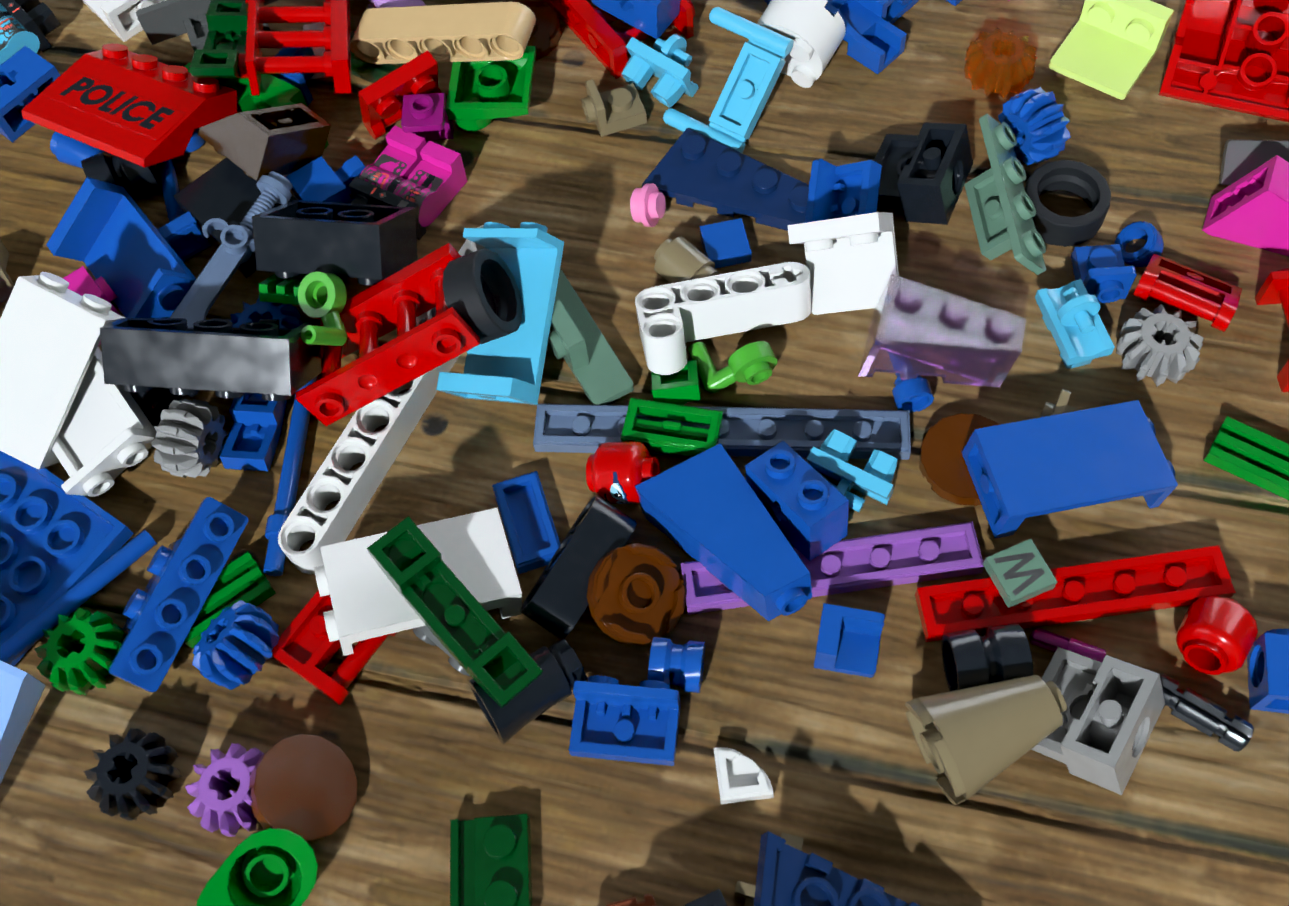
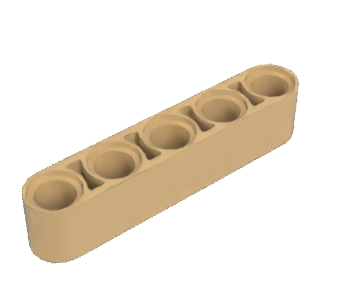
M518 2L371 8L363 13L351 40L350 49L357 58L370 64H403L427 50L437 63L518 60L524 55L536 18L531 9Z

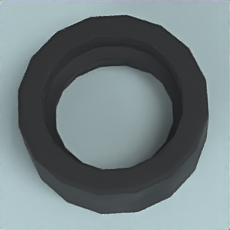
M1070 160L1048 162L1032 173L1025 186V192L1032 200L1036 209V215L1032 217L1035 229L1041 235L1043 241L1050 245L1067 247L1082 244L1093 238L1101 228L1110 207L1111 191L1106 179L1096 169L1082 162ZM1052 190L1070 191L1081 196L1088 203L1090 212L1077 217L1059 216L1049 211L1040 202L1039 195Z
M484 248L449 261L443 272L442 286L445 302L448 309L453 307L480 337V344L516 332L522 322V301L515 278L502 258L496 252Z

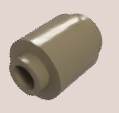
M684 237L665 240L658 247L654 255L656 260L654 270L669 283L720 274L714 269L715 263Z

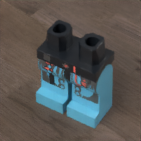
M0 0V65L24 46H27L35 53L38 50L44 53L52 47L45 36L61 24L44 2L40 3L39 0Z

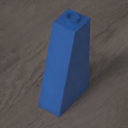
M721 443L635 486L645 518L693 559L706 567V570L767 621L781 614L791 615L797 612L812 598L810 572Z

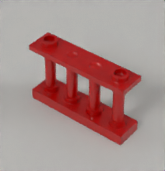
M245 0L246 4H248L246 53H239V70L242 79H249L251 95H260L261 74L325 73L326 77H333L335 94L352 93L350 0H325L323 6L264 7V0ZM325 22L323 30L263 31V23ZM325 47L323 56L262 57V48Z
M545 0L553 10L554 8L556 9L559 17L615 79L622 76L621 73L628 61L627 54L629 52L625 46L633 37L641 42L650 37V35L635 27L623 33L620 31L615 32L609 24L618 18L602 9L593 8L587 2L589 0ZM680 0V14L670 24H673L687 39L694 36L693 17L695 16V9L691 0Z
M447 243L346 301L345 307L340 313L348 336L346 343L342 346L321 345V357L323 358L322 378L296 392L295 397L300 404L325 426L334 423L480 344V337L453 307L448 309L445 302L442 286L443 272L449 261L462 257L450 243ZM436 307L435 317L416 326V317ZM315 318L320 319V326H324L321 318ZM397 328V337L378 347V338ZM359 349V358L341 368L342 358Z

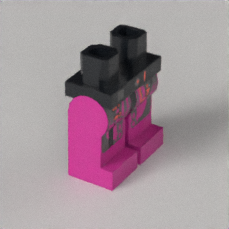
M394 125L385 136L388 145L373 164L367 165L363 169L359 178L355 177L348 185L353 197L350 204L414 207L417 240H420L426 233L425 227L429 226L468 181L460 153L430 140L426 144L425 138L411 132H404L402 128Z

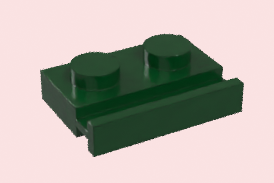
M528 814L474 818V820L463 821L459 819L450 820V906H532L531 831Z

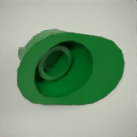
M268 828L252 833L238 844L209 879L197 899L196 906H301L316 884L318 864L314 851L302 836L288 829Z

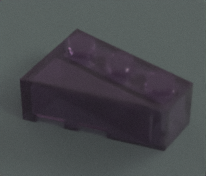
M891 274L873 312L858 376L873 377L876 371L900 373L901 380L916 379L918 375L942 377L943 383L1000 387L1022 352L1026 318Z

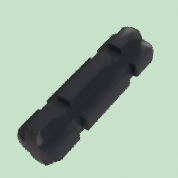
M1158 673L1160 674L1165 700L1164 707L1167 705L1172 708V715L1210 737L1215 733L1219 736L1218 742L1234 751H1241L1247 746L1254 732V727L1251 723L1237 715L1230 718L1226 715L1227 710L1188 687L1185 690L1178 688V681L1164 673Z

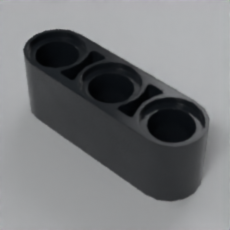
M595 495L576 519L526 597L519 612L559 639H564L574 628L588 606V581L597 562L611 550L625 546L635 530L637 522L599 495Z

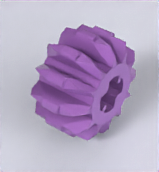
M231 743L226 755L219 749H210L211 764L208 767L203 764L193 765L194 771L201 777L199 781L185 786L187 793L196 797L187 808L193 816L197 818L202 817L200 822L202 828L209 832L217 831L220 828L221 833L227 837L236 836L240 826L250 832L257 830V821L250 804L253 800L249 784L250 775L259 758L264 754L257 748H251L246 752V748L242 745ZM238 781L240 782L239 788L235 784ZM231 787L234 789L238 788L236 793L232 790L229 791ZM228 792H230L232 797H227Z

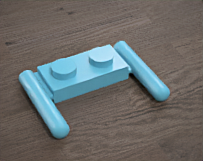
M714 7L709 14L711 23L749 40L742 47L709 118V125L673 108L665 111L663 121L682 132L689 128L743 153L745 142L747 139L749 140L786 63L784 61L785 57L792 50L794 41L725 9Z

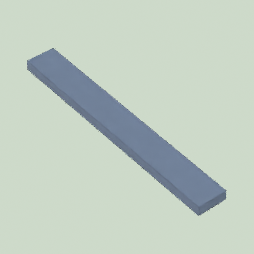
M538 404L533 439L535 452L595 453L597 448L603 443L621 442L629 405ZM698 407L723 411L722 427H720L718 444L721 443L729 456L759 457L781 441H785L801 457L807 458L813 446L820 449L822 443L833 429L857 440V445L850 459H869L874 449L887 453L898 460H909L911 454L909 410ZM637 415V419L656 422L671 421L681 423L683 426L703 429L710 428V425ZM649 450L650 454L677 455Z

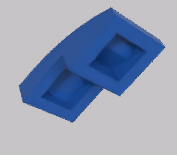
M245 393L244 396L234 398L229 409L234 424L220 455L225 469L270 470L282 430L287 400L268 401L262 399V394Z

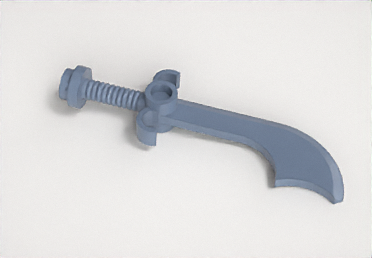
M271 171L268 175H262L256 183L257 188L261 191V195L254 202V205L247 212L240 225H228L227 222L220 218H212L204 223L202 227L204 237L209 238L213 231L222 230L220 235L222 243L170 318H185L188 328H193L194 322L206 320L209 310L242 263L247 262L251 258L252 252L255 251L254 239H252V216L272 209L276 203L282 205L288 203L292 197L290 192L292 184L287 178L274 171ZM198 393L191 394V395H188V396L194 397V396L198 395Z

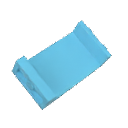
M485 222L483 228H464V238L496 252L507 264L520 291L522 322L516 332L484 344H479L468 350L463 374L439 372L436 390L465 399L538 405L564 248V241L548 234L546 226L533 222H521L520 228H511L501 223Z

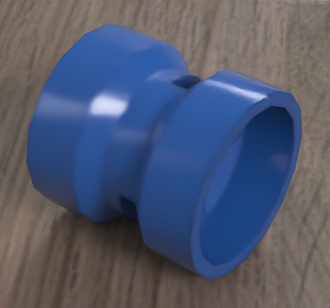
M653 637L649 657L648 680L661 681L669 685L674 684L680 686L684 692L700 693L704 671L705 642L689 640L684 645H677L670 638Z

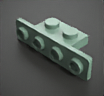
M985 114L979 118L991 168L964 184L981 254L989 260H993L1012 249L1017 262L1036 275H1039L1046 271L1042 255L1046 252V246L1041 235L1035 229L1032 217L1036 215V209L1032 200L1025 192L1023 181L1026 180V173L1015 155L1014 146L1017 145L1015 134L1007 123L1003 122L1000 124L989 114Z
M560 268L548 343L557 359L564 358L591 404L607 405L634 390L633 381Z

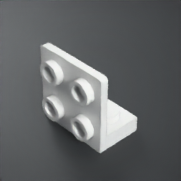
M875 212L787 225L789 244H804L806 265L810 270L811 310L814 315L901 304L893 213Z

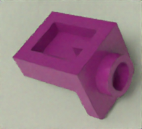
M445 93L403 95L401 118L403 131L416 134L427 141L453 139L454 124L447 116Z

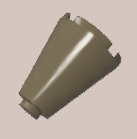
M1038 675L919 697L905 703V706L909 709L906 712V716L925 762L927 764L932 763L939 774L944 773L945 776L936 779V782L947 799L954 805L969 799L1063 724L1061 713L1067 710L1066 702L1057 685L1051 680L1045 683Z

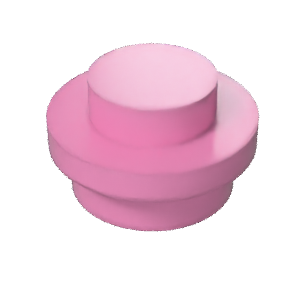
M644 184L642 188H635L632 192L630 201L631 215L635 222L642 223L645 227H655L659 218H663L665 214V197L662 192H659L655 184Z

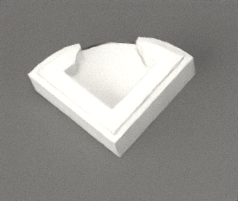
M714 748L721 804L774 797L773 788L767 774L753 760L735 749Z

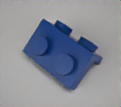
M823 159L814 160L812 162L804 223L877 212L882 165L873 160L834 166Z
M601 675L588 677V682L574 681L573 694L576 701L569 744L571 756L675 766L681 708L678 690L670 689L669 684L655 680L641 681L639 686L619 685L617 679Z

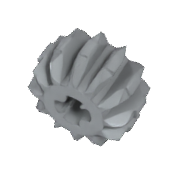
M1162 304L1155 308L1153 312L1142 307L1140 311L1136 312L1134 318H1129L1123 324L1120 330L1121 336L1116 345V354L1124 357L1122 360V370L1136 369L1137 382L1148 376L1153 379L1156 387L1163 384L1166 378L1176 384L1179 380L1183 379L1186 372L1189 373L1190 370H1193L1200 360L1198 356L1203 346L1202 341L1204 337L1195 334L1197 321L1184 322L1181 319V309L1173 314H1168Z
M187 399L183 401L173 400L169 405V409L162 410L159 425L154 426L157 431L156 438L151 442V446L156 448L153 455L154 462L160 464L163 471L170 472L174 476L182 478L206 477L211 467H215L218 464V455L223 450L222 442L227 435L226 431L223 430L225 418L219 414L218 407L193 399V401Z

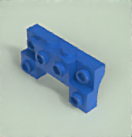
M827 0L828 3L825 9L833 17L838 12L844 21L846 33L843 40L848 42L847 55L876 74H879L904 52L907 33L892 24L919 0ZM946 0V1H948V2L951 3L952 5L956 6V5H957L959 2H961L962 0Z

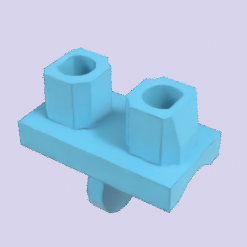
M673 34L666 41L658 38L654 43V49L632 37L625 46L631 55L621 73L628 84L634 83L635 88L642 90L651 76H656L659 80L652 88L651 93L654 98L667 107L672 108L684 93L693 97L699 89L696 83L690 81L691 72L686 68L690 65L692 56L686 53L687 42L684 37Z
M1081 279L1072 281L1060 288L1037 290L1035 300L1043 315L1042 319L1060 350V357L1066 368L1072 369L1087 365L1093 359L1112 354L1115 346L1098 314L1101 305L1095 295L1088 294Z
M836 429L832 430L822 443L820 449L812 447L807 461L810 462V465L817 472L839 482L838 486L832 485L849 500V508L860 512L865 503V499L850 492L851 488L885 505L888 504L893 494L894 485L891 483L894 479L898 459L874 449L864 470L847 463L857 445V440Z

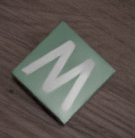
M1032 539L988 556L983 563L1008 608L1052 590L1057 584L1056 578Z

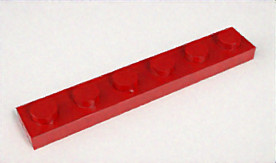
M1217 545L1050 569L1057 580L1054 589L1010 608L1005 604L991 578L919 587L916 590L915 598L925 641L932 642L942 640L943 634L973 629L979 635L986 633L988 627L1020 624L1025 629L1191 605L1202 597L1219 596L1231 598L1236 591L1220 546Z

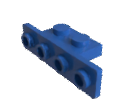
M207 497L201 502L182 538L171 543L168 548L162 545L157 550L147 568V571L153 574L144 591L139 588L135 590L122 614L129 617L123 627V630L128 632V635L109 667L111 675L148 692H156L159 689L248 523L247 516L212 497Z

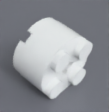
M771 0L757 24L794 41L791 52L785 57L784 61L786 63L781 73L790 76L797 85L803 88H810L821 76L844 39L846 33L844 21L838 12L833 17L825 9L828 3L827 0Z

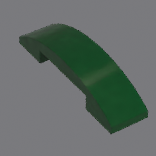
M211 0L206 14L209 31L203 49H195L190 65L191 76L196 78H240L239 53H246L248 4H246L245 0Z
M409 516L367 548V551L429 630L501 708L543 674V670L511 633L503 631L442 561L441 553Z

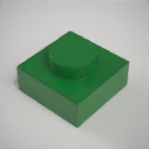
M696 360L687 361L682 370L670 375L655 374L651 371L653 401L683 405L689 401L700 400Z

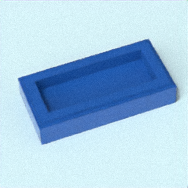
M534 471L493 484V491L518 573H525L548 565L560 546V541L538 472Z

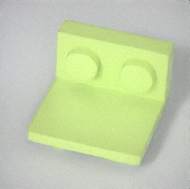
M1085 0L1079 21L1051 58L1049 69L1123 100L1160 48L1174 10L1150 0Z

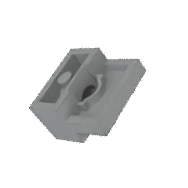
M1058 647L1042 679L1045 683L1051 680L1057 685L1064 697L1067 710L1061 713L1063 724L1031 750L1066 764L1069 773L1122 795L1165 705L1160 674L1108 655L1105 656L1103 662H1099Z

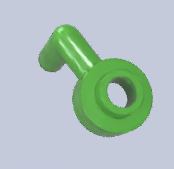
M312 272L306 275L300 283L298 301L301 309L310 317L321 318L324 325L305 326L301 331V339L305 344L342 346L347 341L348 336L340 317V313L346 304L347 292L343 281L335 274Z
M766 341L753 342L739 348L729 357L728 365L719 371L716 370L704 342H696L688 347L691 359L697 361L698 374L703 386L709 393H716L736 381L747 382L749 385L762 383L772 375V370L777 365V358L770 344Z

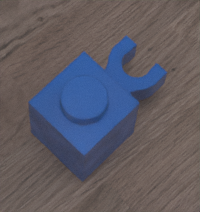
M355 155L348 159L338 171L334 172L321 156L285 178L292 184L291 190L298 200L350 203L351 197L349 194H351L348 185L355 177L359 178L365 165Z

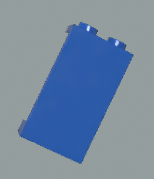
M86 177L46 244L54 256L83 261L96 279L102 276L118 298L113 300V302L125 318H170L196 280V277L124 187Z
M1139 400L975 429L962 451L964 461L995 539L1014 535L1025 518L1138 496H1144L1149 509L1156 508L1178 486L1174 467L1165 458L1156 438L1154 424L1150 418L1146 417Z

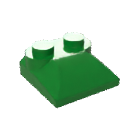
M527 46L523 57L518 60L453 62L445 108L448 119L455 120L456 124L464 130L476 131L485 128L496 118L529 114L536 58L535 46Z

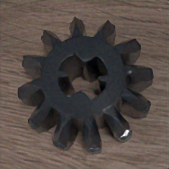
M130 728L125 738L118 734H109L110 748L106 752L100 749L92 750L94 757L99 760V763L96 767L84 771L87 779L94 782L86 793L91 800L100 803L99 808H101V812L111 817L120 814L121 818L131 821L137 820L141 810L149 815L157 814V799L160 796L164 799L174 798L173 792L167 787L168 782L182 777L180 770L171 766L179 757L176 750L166 746L165 738L156 732H150L146 735L140 729Z

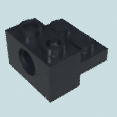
M924 123L919 135L886 134L874 159L875 162L882 165L877 207L903 209L906 222L948 225L973 165L967 125Z

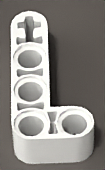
M784 262L644 289L635 297V306L647 367L655 374L670 375L677 373L687 364L685 342L804 320L812 311L810 270L801 263Z

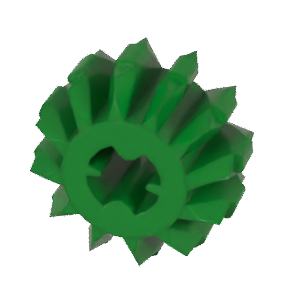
M78 608L72 619L67 615L58 614V627L55 630L42 629L48 641L34 649L37 656L43 659L37 666V669L42 676L49 679L53 687L62 692H69L71 690L78 695H87L92 685L97 688L106 689V676L109 674V667L122 646L121 642L126 635L123 629L112 622L113 619L104 612L96 611L92 614L87 609Z

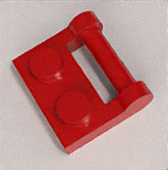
M428 50L358 92L362 121L369 134L375 140L386 134V128L401 120L403 95L441 93L438 87V63Z
M1153 254L1133 295L1147 300L1148 296L1209 320L1212 322L1211 327L1225 332L1237 310L1242 288Z
M318 590L281 634L278 644L271 652L276 660L313 685L332 701L341 705L350 694L347 690L349 685L389 635L394 637L397 632L359 641L353 648L354 654L348 655L332 676L329 677L322 670L341 647L340 640L329 642L323 612L333 610L330 595L320 597Z

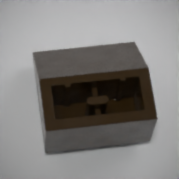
M303 103L238 112L200 127L198 135L212 145L217 153L227 157L240 167L245 175L258 181L262 175H268L271 171L283 176L291 174L321 157L331 125Z

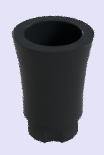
M560 639L548 648L542 646L529 654L543 670V674L503 708L474 679L468 680L477 703L502 744H505L524 726L549 708L571 696L574 681L588 682L583 665L565 639Z

